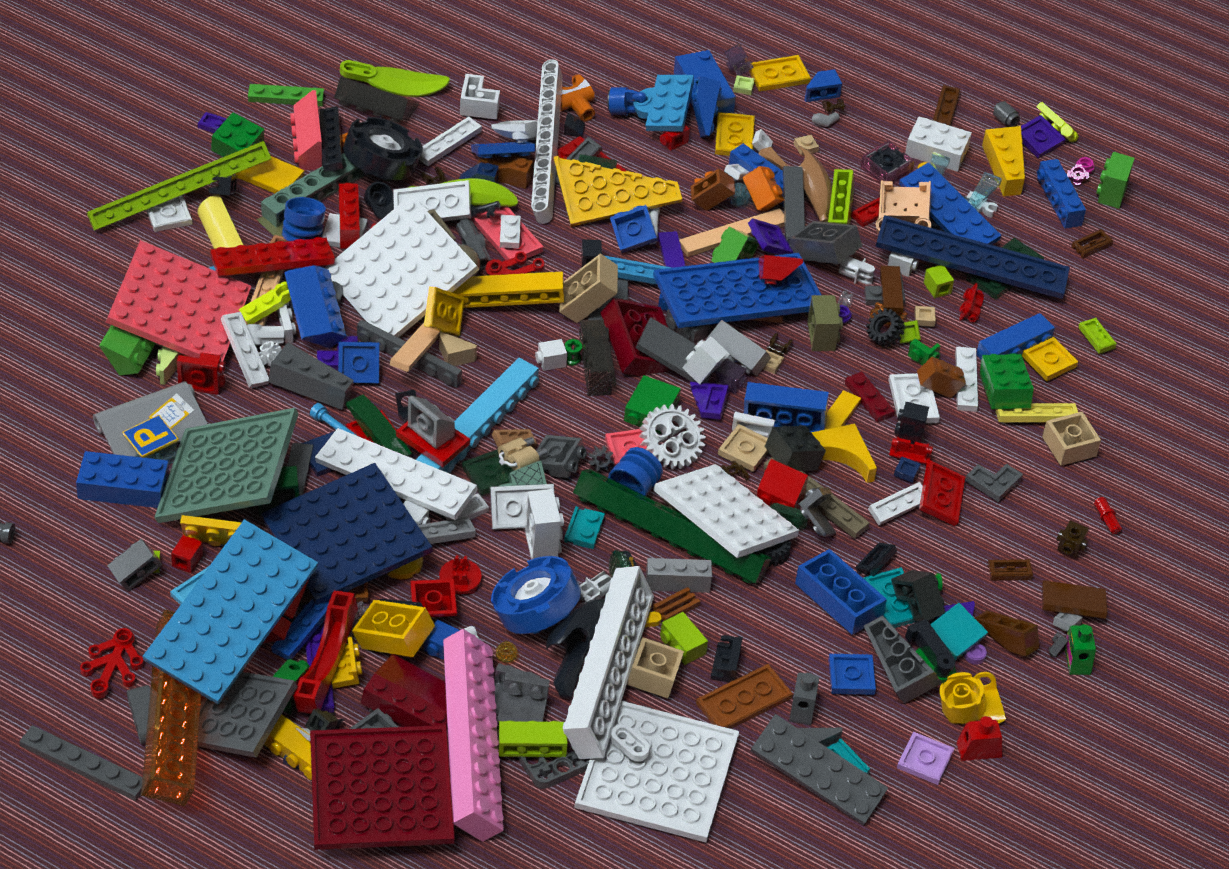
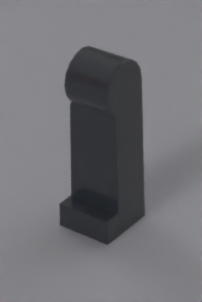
M924 619L908 626L905 635L906 640L909 644L916 642L934 666L936 675L940 678H947L952 675L955 659L928 620Z

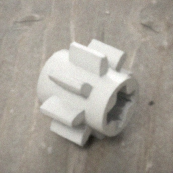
M269 341L260 346L261 352H259V356L263 365L267 364L271 367V362L282 350L278 343L274 344V342Z

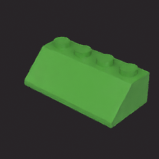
M111 325L99 347L119 375L139 373L156 343Z

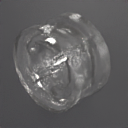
M844 290L838 303L850 308L854 300V294H848V291Z

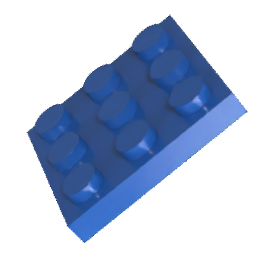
M530 142L471 144V152L481 158H492L493 154L500 157H510L511 153L519 156H528L530 152H535V144Z

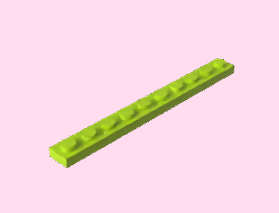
M262 141L88 211L87 216L95 231L216 182L212 180L213 177H227L271 159L265 142Z

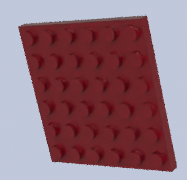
M446 725L310 730L314 850L454 844Z

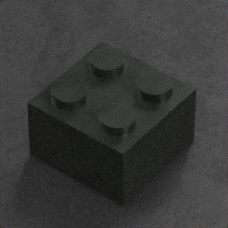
M803 425L772 427L764 446L776 461L798 471L818 470L826 452L809 428Z

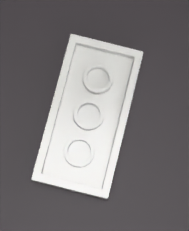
M469 180L394 190V209L410 195H413L426 211L434 209L443 221L471 218Z

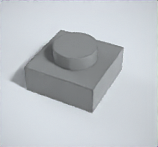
M1059 613L1054 617L1053 625L1068 632L1070 626H1080L1083 617Z

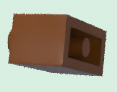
M719 168L690 186L691 200L706 211L735 194L734 178Z
M931 357L917 370L920 386L952 398L966 385L964 372L960 367L953 366L935 357Z

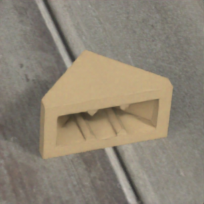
M444 332L439 334V349L445 362L458 366L476 361L477 345Z

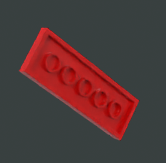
M322 237L210 249V256L217 276L335 264V257L327 238Z

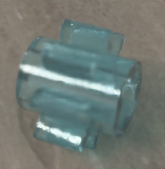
M742 183L734 184L735 194L727 198L731 199L730 204L735 206L747 204L750 193L746 190V185Z

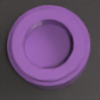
M977 643L964 653V657L969 663L978 665L985 661L987 651L983 645Z

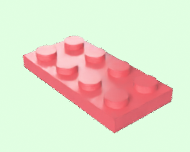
M501 206V208L495 209L494 217L490 216V218H487V212L477 214L476 217L471 219L474 225L505 260L514 258L517 252L526 253L527 258L543 252V245L521 221L519 248H500L501 215L516 216L509 207Z

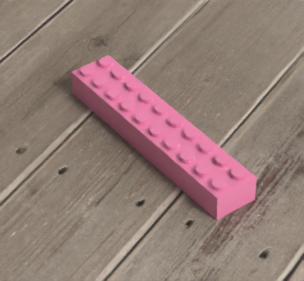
M462 629L443 640L453 824L483 842L503 831L493 650L475 635Z

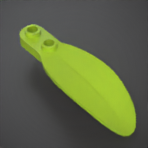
M345 60L340 65V74L343 77L364 81L385 92L405 97L430 95L442 90L450 82L447 76L391 67H374L370 64L352 60Z
M472 178L443 182L450 183L469 180L471 205H485L495 201H499L501 206L513 207L518 204L517 197L510 190L492 181Z

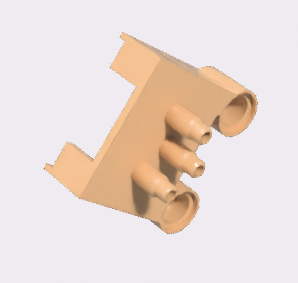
M881 180L879 218L876 221L877 235H879L884 215L932 228L930 222L931 181L919 182V187H893L892 181Z

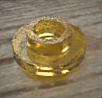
M502 642L496 648V657L502 662H512L517 657V648L511 642Z

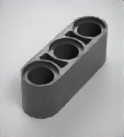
M149 685L126 690L140 744L162 740V728Z

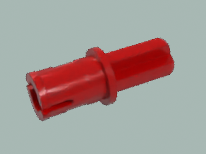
M1105 497L1097 498L1094 506L1100 513L1101 521H1105L1112 534H1117L1122 528L1115 517V510L1110 508Z

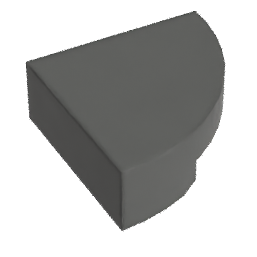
M1059 632L1052 638L1054 644L1048 648L1049 653L1054 657L1068 641Z

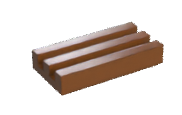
M686 587L654 604L653 610L660 613L661 619L665 621L681 612L687 613L700 606V600L695 598L694 593H690L689 587ZM690 601V603L680 607V605Z

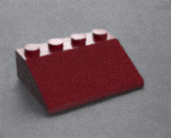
M612 298L602 310L601 315L622 373L642 376L673 371L636 349V345L650 318L668 327L661 307Z
M392 654L374 673L364 688L361 704L374 711L377 708L380 709L384 714H388L393 721L404 727L446 725V730H448L445 681Z

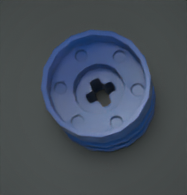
M295 197L286 201L285 220L283 221L282 230L284 239L294 241L296 239L307 240L322 237L325 205L318 200L307 197Z
M633 447L614 466L608 478L647 496L661 479L663 468L659 460L651 452L643 448Z

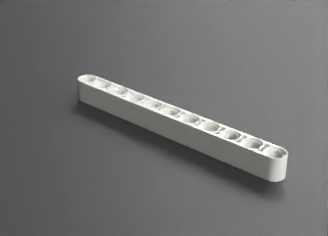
M556 60L544 62L541 74L531 204L536 221L540 224L548 223L553 217L556 176L553 157L557 156L563 78Z

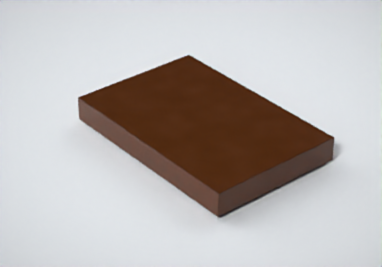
M1043 580L1042 610L1106 619V589Z

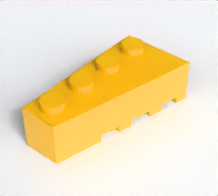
M1021 126L986 129L982 147L1002 195H1021L1025 180Z

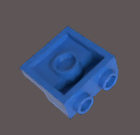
M646 205L636 206L632 210L619 212L610 217L621 253L658 241L651 215Z

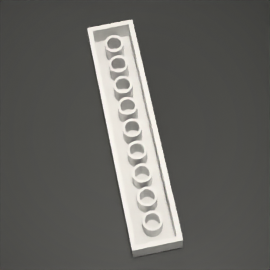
M640 566L615 569L608 593L605 596L604 606L600 611L598 624L595 626L593 639L590 641V648L585 657L583 670L579 675L577 688L574 690V697L568 709L566 722L563 724V732L569 739L571 747L579 759L604 758L654 598Z

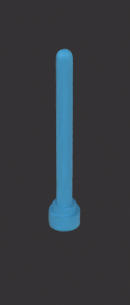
M316 403L311 408L310 416L316 421H324L335 430L339 428L356 435L330 416L327 408L321 403Z

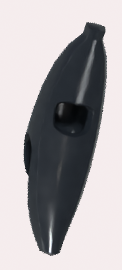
M588 600L577 604L566 619L560 620L555 624L547 638L546 649L551 645H559L560 643L565 647L566 653L556 673L554 686L559 696L566 700L572 699L574 686L589 651L590 641L593 639L595 626L598 624L600 611L604 606L605 600ZM585 635L586 641H583V642H582L581 640H582L583 636Z

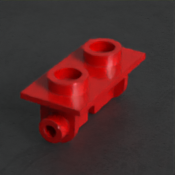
M977 283L971 289L968 288L963 295L964 302L959 309L961 312L960 321L964 317L970 322H975L979 319L984 294L982 291L976 290Z
M897 437V439H892L889 456L905 457L918 463L927 464L930 461L933 447L929 446L928 443L915 442L913 445L911 440Z

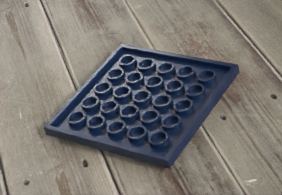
M376 463L261 513L262 520L272 536L318 562V567L306 585V589L316 605L331 599L334 590L347 592L433 552L431 544Z

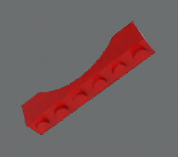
M335 590L332 593L327 606L323 634L316 656L308 671L300 678L293 695L298 712L312 713L313 709L321 710L358 612L354 593Z

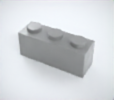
M723 320L719 322L708 336V338H714L730 354L727 357L729 362L732 364L737 362L741 365L739 368L748 375L752 373L757 377L771 359L767 351Z
M647 558L646 581L651 591L679 592L689 587L690 592L710 593L712 579L711 560Z

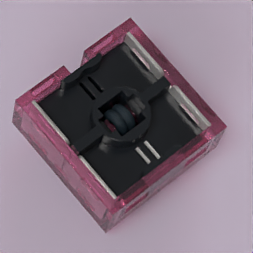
M888 140L864 154L860 167L879 182L883 180L894 183L913 172L915 160L906 153H901L899 148Z

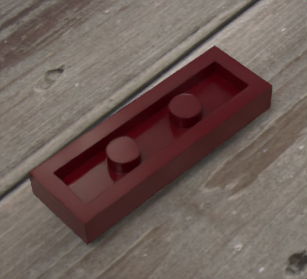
M862 371L845 378V385L854 395L861 398V404L877 423L894 416L895 410Z

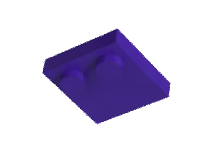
M1042 115L1021 126L1022 143L1037 158L1063 145L1066 140Z
M754 218L748 222L752 230L751 233L757 239L762 250L777 255L793 254V250L779 226Z

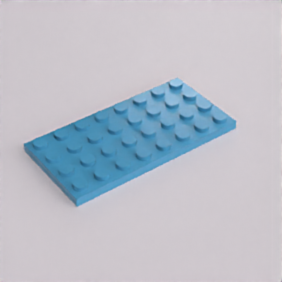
M244 519L143 655V660L216 704H219L316 570L318 562Z

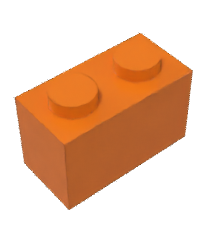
M759 166L742 177L759 211H768L784 201L782 189L774 179V172L769 167Z

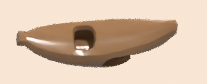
M798 146L805 155L803 163L798 166L803 167L804 193L819 221L828 222L832 183L822 163L810 151L802 146ZM771 147L761 149L758 153L782 171L784 166H788Z

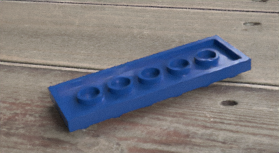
M929 162L899 180L901 187H919V182L931 181L930 217L945 232L990 245L1001 240V234Z

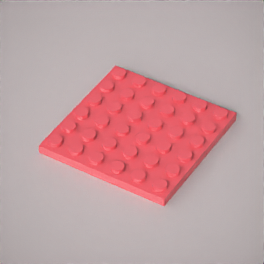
M140 240L106 323L190 357L199 358L202 352L220 355L221 361H223L230 341L221 322V317L226 314L240 312L239 309L245 305L251 285L226 275L217 276L216 271Z

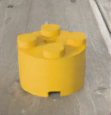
M966 672L955 673L947 677V681L940 686L942 711L948 718V721L953 724H964L980 720L986 707L984 687L981 680L972 677V674Z

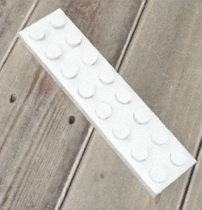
M337 428L315 456L316 463L345 475L376 463L398 497L453 520L458 518L478 491L476 484Z

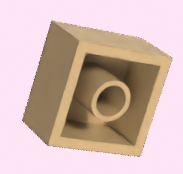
M1083 412L1046 421L1042 436L1060 466L1096 457L1101 439Z
M642 637L627 685L669 698L684 651Z

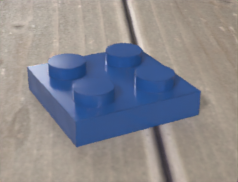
M339 342L338 371L353 379V383H379V343Z
M829 654L831 694L875 695L876 686L872 655Z

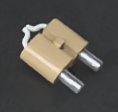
M533 437L525 440L517 438L498 447V455L501 459L499 463L501 465L507 464L513 470H517L539 461L540 457L547 455V450L543 448L536 451L529 446L534 444Z

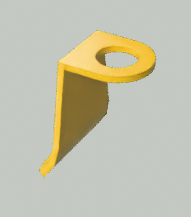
M980 672L974 678L988 677L991 680L989 684L983 685L986 702L983 717L988 716L992 720H997L999 724L1006 717L997 690L996 678L992 673Z

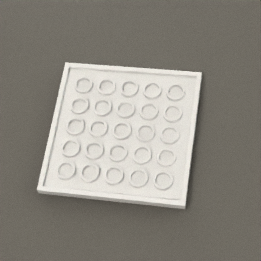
M410 195L335 258V264L325 267V269L329 270L332 281L339 283L343 287L342 294L366 322L398 338L425 316L429 286L453 292L479 270L478 266L413 195Z
M621 701L613 728L619 724L630 726L648 742L650 747L649 755L643 761L631 760L612 743L610 735L604 758H590L575 802V808L707 842L738 740L739 731Z

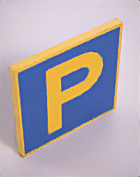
M160 415L122 432L142 458L179 441V438Z

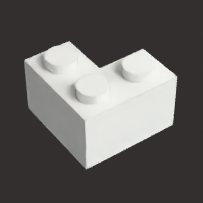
M466 74L460 98V115L497 119L500 90L484 89V76Z
M709 337L706 341L701 340L694 347L696 351L693 350L685 358L687 363L682 368L701 384L722 365L730 354L714 338Z

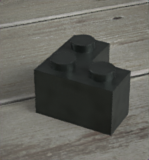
M910 570L891 579L896 598L908 601L914 621H922L924 619L929 621L946 613L944 600L940 595L938 580L934 573Z

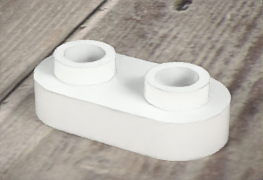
M619 724L612 729V743L631 760L643 761L648 757L650 748L648 742L630 726Z

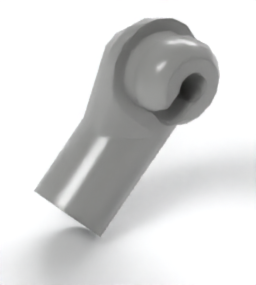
M833 112L829 116L822 113L812 116V122L822 127H829L840 119L837 112Z

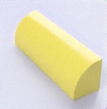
M213 195L205 199L198 208V215L213 248L243 245L220 195Z

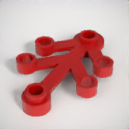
M517 252L514 258L505 261L498 259L490 260L486 264L485 269L488 275L527 274L544 270L545 264L543 259L536 258L533 264L516 270L507 269L517 264L524 265L527 262L526 253Z
M118 629L113 635V639L99 645H91L88 648L89 657L93 660L90 662L85 661L80 665V672L86 677L91 676L94 673V669L106 665L101 677L93 680L90 684L91 694L97 699H103L108 694V683L116 667L122 675V683L125 687L135 685V674L130 672L121 656L124 650L130 657V667L133 670H140L144 666L143 658L138 655L133 647L135 636L129 629ZM114 648L112 653L101 657L102 652Z

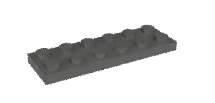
M777 714L773 716L750 750L863 826L888 790V787Z

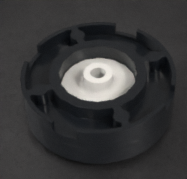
M367 117V120L364 122H359L360 119L352 122L343 149L345 156L355 166L360 168L364 174L374 175L385 181L407 179L415 173L423 147L418 138H415L414 141L408 136V129L395 122L377 117Z

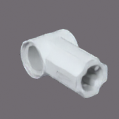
M247 325L255 346H261L269 341L274 342V344L284 343L283 326Z

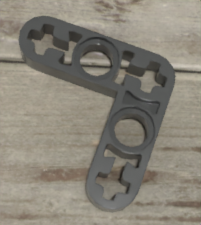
M575 751L567 754L566 757H560L548 763L544 757H532L538 760V763L534 765L526 761L531 757H516L534 785L540 789L552 787L586 772L590 759L578 761L579 758ZM565 765L569 770L567 772H560L557 770V767Z

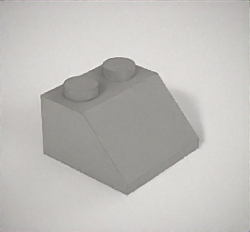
M415 396L408 398V426L434 448H438L454 437L455 422L451 417L446 416L436 405H433L427 399Z

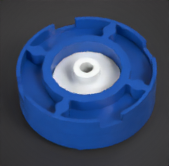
M543 556L528 560L529 566L518 572L513 568L499 580L492 591L491 602L507 630L515 634H537L570 615V612L580 600L581 587L572 569L563 558Z

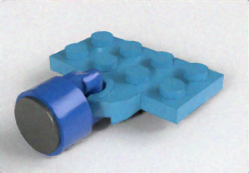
M657 75L655 87L647 88L640 92L629 90L628 87H611L607 99L608 111L611 115L637 113L638 117L647 118L646 131H683L694 84V75Z

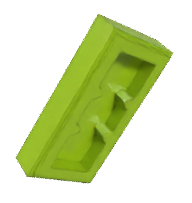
M1097 318L1079 323L1078 328L1099 354L1116 348L1117 343Z

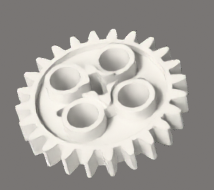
M673 404L668 409L666 405H663L661 410L656 407L653 412L650 411L643 420L644 424L640 427V430L643 432L639 435V438L645 439L640 445L647 446L645 450L651 452L659 462H663V468L670 464L672 470H674L676 465H678L679 469H682L684 464L688 467L692 463L691 461L695 462L698 458L697 456H700L702 453L701 449L705 446L701 441L706 438V436L700 435L704 431V428H698L701 421L693 420L696 415L689 416V409L682 412L681 406L675 410ZM672 421L677 422L679 427L674 426ZM655 430L661 431L662 435H658ZM668 436L672 437L668 439L665 443L658 445L659 442L665 441L668 438ZM682 438L687 439L690 444H686ZM666 447L671 448L673 453L668 452Z

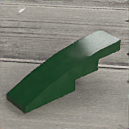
M364 394L346 403V406L367 438L371 437L374 443L407 457L411 456L412 453L404 441L396 437V430Z

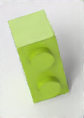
M684 612L662 622L661 640L670 647L684 651L681 659L684 665L706 655L708 640Z

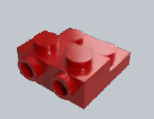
M201 352L199 358L178 356V384L187 382V384L192 385L196 392L218 395L220 388L225 386L226 376L222 375L225 370V362L221 361L220 355Z

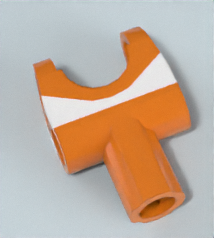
M577 74L572 76L573 86H562L560 111L572 108L579 118L586 122L595 115V110L589 104V102L594 101L595 94L590 84L581 75Z

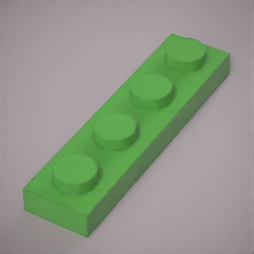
M250 84L248 102L294 105L309 92L316 90L317 105L322 107L324 89Z

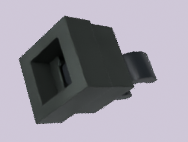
M313 709L305 727L309 730L339 729L344 719H337L334 712L329 713L328 711L322 712L320 709Z

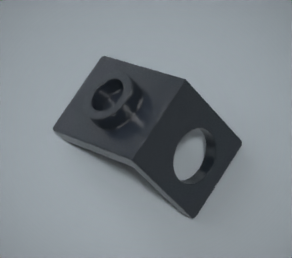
M414 389L395 393L398 416L404 423L408 421V406H402L401 400L405 396L416 397Z

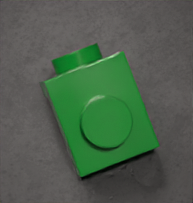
M914 339L910 342L908 357L923 366L931 357L940 358L941 345L937 343L932 348H929L922 342Z

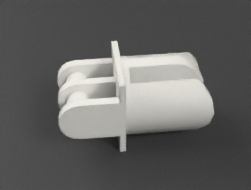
M848 256L840 264L839 273L854 279V284L858 281L865 285H871L875 267L865 263V258L863 261H859Z
M604 571L592 579L586 577L585 582L580 585V599L582 601L600 600L608 593L611 577Z

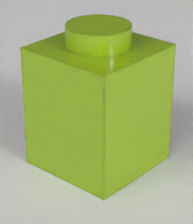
M940 265L926 269L924 284L934 299L952 293L954 279L945 266Z

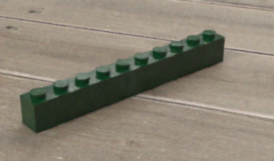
M592 469L582 470L573 493L578 495L581 501L586 503L592 502L597 505L596 507L599 510L610 511L615 514L616 518L623 521L628 520L638 529L651 531L650 534L659 539L663 537L669 540L668 543L678 548L681 546L687 549V553L692 556H701L705 560H711V565H719L724 568L725 572L731 575L737 574L742 577L743 581L749 584L762 581L771 557L756 551L736 558L685 515Z

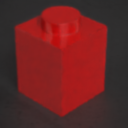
M183 535L171 552L172 567L192 573L203 556L202 542L196 538Z

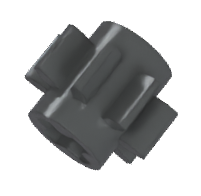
M605 445L601 449L594 446L593 453H588L592 457V460L588 463L590 465L596 464L595 469L599 471L600 467L608 470L607 465L614 463L610 459L613 452H606L607 448ZM603 455L605 457L604 460H597V456Z

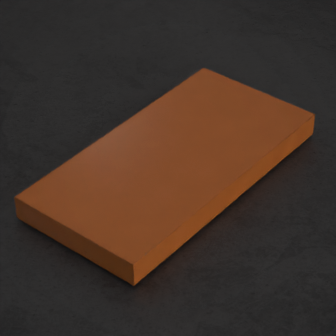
M766 664L697 698L696 704L713 725L732 729L792 699L793 693L771 666Z

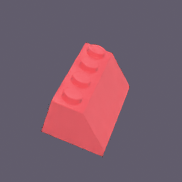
M312 90L294 104V113H290V122L294 124V126H291L292 137H296V139H293V150H297L294 152V161L303 170H316L322 167V141L316 90Z

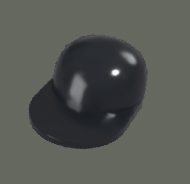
M374 182L367 187L364 193V201L373 210L376 217L382 220L394 210V193L383 182Z

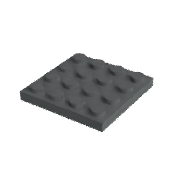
M241 672L219 704L204 697L181 735L180 740L183 744L257 757L296 690L297 684L294 680Z

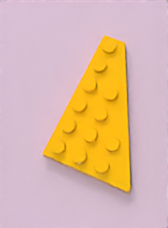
M559 156L553 157L571 227L608 219L619 212H626L640 205H646L648 209L682 202L681 192L676 181H665L657 177L650 178L639 173L623 172L616 168H604L601 165L588 162L582 163L574 159L567 160L559 158Z

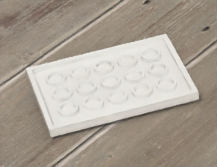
M716 464L656 483L654 491L736 558L796 538L799 533V529L793 526L791 522L779 515L777 511L769 507L763 500L755 496L749 489L741 485L734 477H731Z

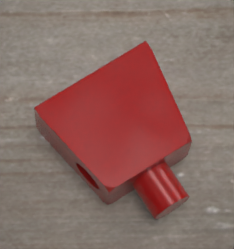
M984 716L980 721L967 722L956 742L961 761L1002 758V735L998 721Z

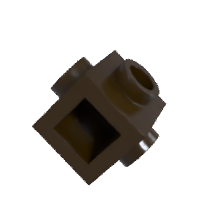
M1070 520L1065 530L1061 529L1056 541H1059L1057 550L1077 558L1080 551L1084 552L1087 547L1088 540L1086 538L1089 528Z

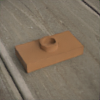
M530 429L494 430L492 433L497 447L517 438H522L523 440L530 437L534 438ZM534 438V444L529 445V446H531V447L534 448V449H535L536 446H537V442H536L535 438Z

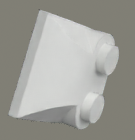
M538 120L505 121L492 124L491 126L498 134L516 139V142L521 143L528 142V140H536Z

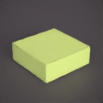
M737 75L733 92L751 95L755 79Z

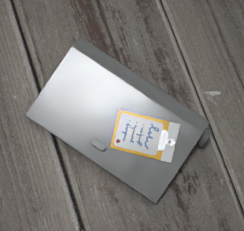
M187 382L173 385L93 414L96 429L100 434H104L112 453L140 457V455L122 432L152 417L160 415L179 438V441L167 447L180 443L186 428L207 425V422L194 397V389Z

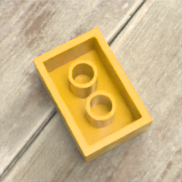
M373 600L352 632L362 649L414 657L435 625L426 607Z

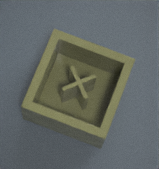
M835 295L811 296L807 325L812 351H835L836 344L840 343L839 329H842L843 322L842 317H839L840 304L836 303Z

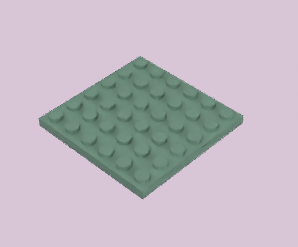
M296 408L186 428L154 517L156 521L162 523L179 520L182 515L196 517L271 503L299 414Z

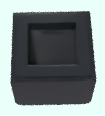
M567 113L564 135L582 137L585 122Z

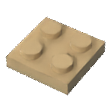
M738 424L718 449V455L730 461H736L739 465L754 472L768 454V450L764 447L768 438Z

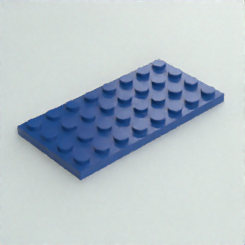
M799 253L776 255L802 259ZM759 258L657 269L653 272V277L678 328L716 324L721 320L732 322L809 312L811 296L821 295L804 261L782 281H776V285L765 284V280H760Z

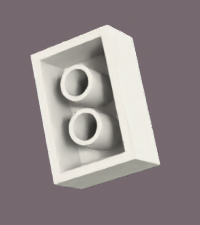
M918 117L908 138L905 156L958 172L969 148L972 132Z
M553 489L528 491L525 535L531 559L543 556L558 557V553L562 551L560 540L563 539V534L560 526H564L563 514L558 511L560 509L559 498L555 497Z

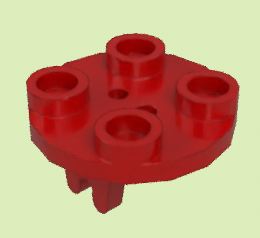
M456 555L453 560L446 562L441 567L439 579H454L455 594H473L481 583L482 574L477 564L468 560L467 556L459 559V556Z

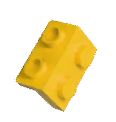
M348 637V645H345L332 679L333 688L359 684L358 675L362 674L361 662H357L356 657H360L358 644L353 643L352 637Z

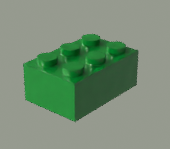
M1014 353L1007 355H982L979 375L991 409L1031 408L1034 388L1022 355Z

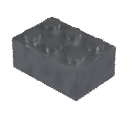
M813 221L789 238L793 253H799L804 261L827 262L834 265L842 263L845 258L853 255L856 250L862 247L857 225Z

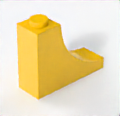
M855 424L811 432L826 450L822 460L836 461L850 466L865 479L866 483L875 481L877 467Z

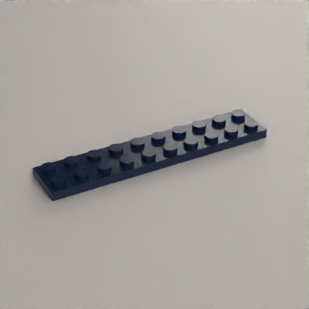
M886 215L883 217L875 246L1063 299L1070 269L1069 266Z

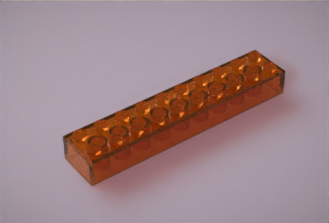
M164 609L156 625L155 639L175 612ZM153 665L141 796L186 806L195 787L201 694Z

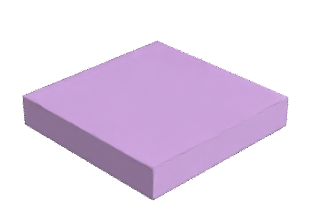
M913 732L898 762L897 769L938 785L955 748Z

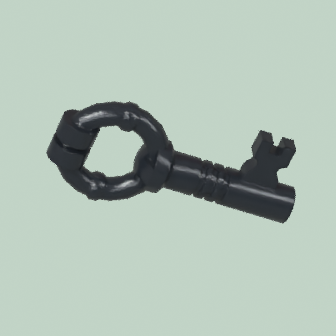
M495 201L477 207L471 205V218H468V220L484 212H487V218H490V216L494 217L495 209L501 208L500 202Z

